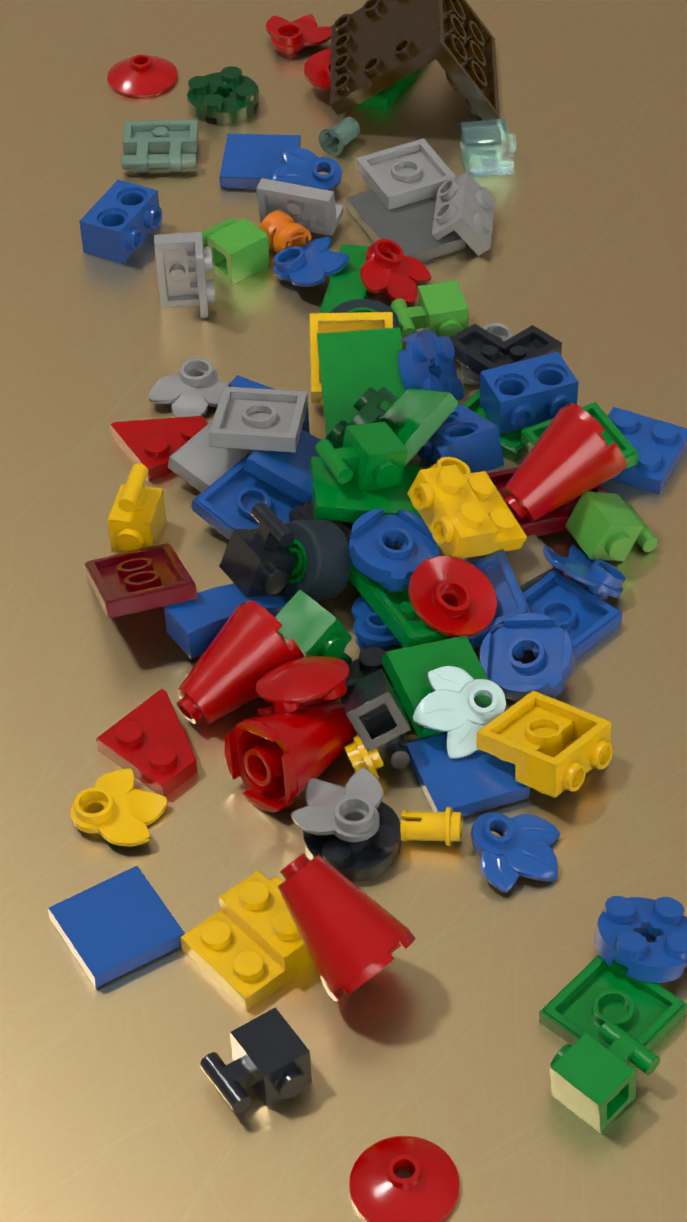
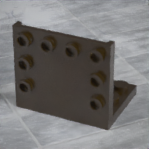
M368 0L362 8L351 14L340 16L331 25L330 107L339 116L436 59L445 70L450 86L455 91L460 90L466 97V104L474 116L479 115L486 125L489 126L500 120L495 38L466 0Z

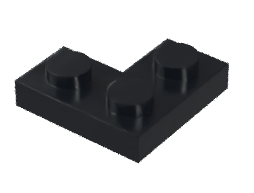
M473 324L449 338L455 349L453 359L479 375L484 370L557 351L560 355L562 354V342L534 325L505 341H502L477 324Z

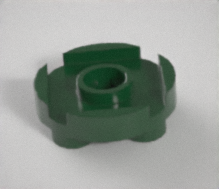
M230 66L222 69L221 72L205 76H195L188 81V110L193 117L203 122H206V116L216 118L219 125L238 123L251 117L254 114V106H259V89L251 78L242 75V70L238 67Z
M370 387L353 406L359 411L350 423L341 420L325 439L329 440L335 449L342 448L346 426L378 422L386 413L380 405L384 400L392 405L396 397L385 387H382L378 392Z

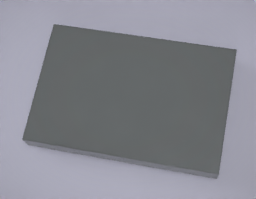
M372 189L346 197V208L375 243L379 239L392 240L402 248L404 256L413 257L420 262H424L466 248V242L455 231L439 240L434 238L432 227L436 202L432 197L391 210L385 207Z

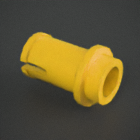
M446 807L445 812L402 810L401 818L404 819L401 820L402 842L445 841L446 846H452L453 841H462V812H453L452 807Z

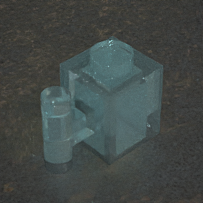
M505 119L461 122V157L465 173L468 172L473 178L514 174L513 160L510 159V156H516V138L514 133L509 134Z

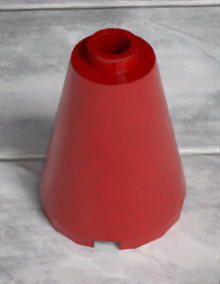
M566 404L558 411L503 488L507 496L504 501L514 517L519 521L525 517L533 522L581 496L583 492H588L616 477L627 467L626 460L617 444L613 442L608 447L607 442L601 435L605 429L577 404Z
M248 600L246 603L244 601L241 605L237 606L177 689L180 700L176 704L182 714L193 724L201 721L205 725H209L259 698L256 692L258 680L273 668L285 662L304 657L302 651L293 638L286 643L278 632L283 625L271 613L252 600Z
M330 701L302 707L289 713H273L242 720L235 725L233 730L227 733L224 754L233 780L241 777L248 790L242 793L247 800L261 810L276 812L291 805L306 790L309 780L311 778L317 779L345 751L344 747L354 742L353 737L357 736V732L347 717L343 704L337 701Z
M303 853L280 871L285 881L277 887L327 995L329 994L334 1002L339 1001L344 992L349 995L395 959L391 954L400 948L401 944L407 949L415 941L416 938L409 928L319 854L309 860L306 854Z

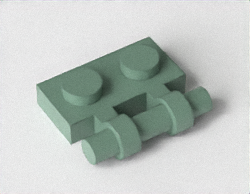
M198 120L125 121L122 141L124 155L121 156L122 170H137V173H149V169H170V173L182 172V169L197 168Z

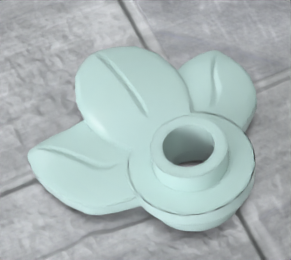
M444 666L428 672V679L434 692L429 693L421 700L414 712L413 721L429 729L447 732L446 748L450 759L463 758L478 751L479 749L476 748V732L505 711L506 698L503 690L493 681L487 679L474 680L466 671L458 667ZM485 695L490 699L491 705L481 708L475 704L474 697Z

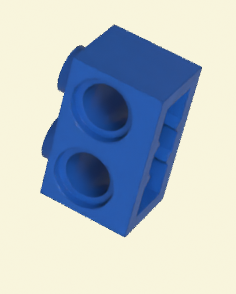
M118 179L79 221L83 252L123 264L134 251L140 248L147 236L157 229L161 223L162 209L159 207L158 190Z
M557 351L481 371L480 405L490 421L498 426L499 434L550 420L566 404H577L579 382Z
M460 403L417 452L420 458L432 465L436 464L443 457L457 458L468 465L471 473L488 472L504 466L498 426Z

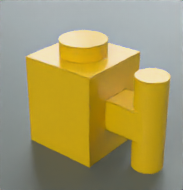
M134 464L132 466L126 484H121L108 516L111 551L126 553L157 546L166 523L164 493L161 488L144 486L149 471L143 464Z

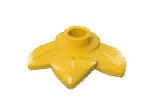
M132 769L115 770L102 775L97 779L94 787L84 789L76 796L70 809L71 820L79 830L86 833H99L111 844L137 846L150 840L147 826L160 818L167 807L168 800L165 796L153 792L134 789Z

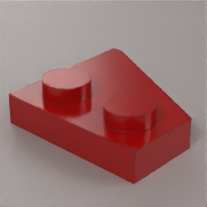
M203 416L120 421L110 424L112 438L134 464H143L148 468L149 472L146 479L151 482L173 473L168 468L170 456L209 423Z
M162 688L96 738L97 748L101 754L122 769H132L134 778L156 794L167 797L198 772L196 757L170 698Z

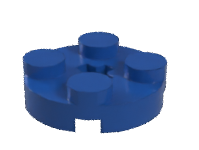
M422 330L404 337L402 342H407L406 349L399 351L398 365L405 390L414 388L450 392L457 401L463 399L464 387L461 380L457 377L453 361L455 349L452 341L447 336L438 337L430 330Z
M384 509L369 511L360 516L352 526L349 541L352 565L363 575L380 582L385 589L393 592L402 591L409 584L410 578L418 565L429 558L438 556L439 548L422 517L404 510H398L397 516L391 514L383 515ZM385 545L390 547L399 545L402 548L401 550H393L386 547Z
M540 613L516 614L503 620L504 626L497 629L493 635L490 631L485 636L480 648V663L488 679L496 683L503 690L505 698L519 701L533 690L551 698L562 693L565 688V681L572 673L575 656L569 634L565 629L563 631L562 628L557 626L554 619ZM526 650H533L534 656L537 657L533 662L527 664L515 661L516 658L523 657Z
M622 896L608 898L598 918L594 932V944L598 954L610 966L614 959L619 964L628 967L626 976L639 981L663 983L678 979L682 976L684 968L687 967V917L683 915L684 907L679 901L670 897H660L657 900L643 897L625 898ZM645 937L650 938L655 942H647Z

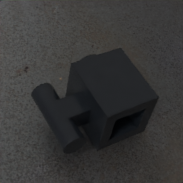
M260 502L251 510V515L259 523L258 529H233L219 567L246 597L283 596L298 559L287 548L294 542L295 535L264 502Z
M379 669L347 686V692L341 696L346 715L367 751L369 752L383 745L389 755L391 764L395 768L402 769L410 762L402 734L411 730L401 702L382 669Z
M276 1007L230 1032L233 1062L226 1065L216 1052L207 1054L200 1062L202 1070L235 1113H241L250 1106L252 1099L244 1090L249 1086L253 1088L265 1106L268 1107L282 1098L288 1099L296 1096L307 1084L312 1082L310 1051Z

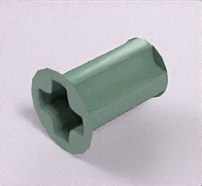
M345 117L331 129H324L320 132V146L327 154L338 156L341 154L343 147L359 135V124L355 119Z

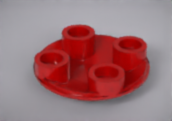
M309 656L294 659L265 673L256 684V692L262 699L272 702L273 710L276 713L293 712L301 707V702L319 697L324 700H332L346 694L347 686L345 680L349 676V666L339 658L328 656Z

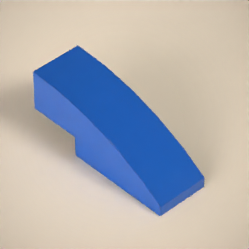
M234 583L214 587L197 593V599L164 606L166 631L192 659L205 652L237 606L241 605L244 601L245 603L248 600L256 602L275 617L290 599L284 596L246 597Z

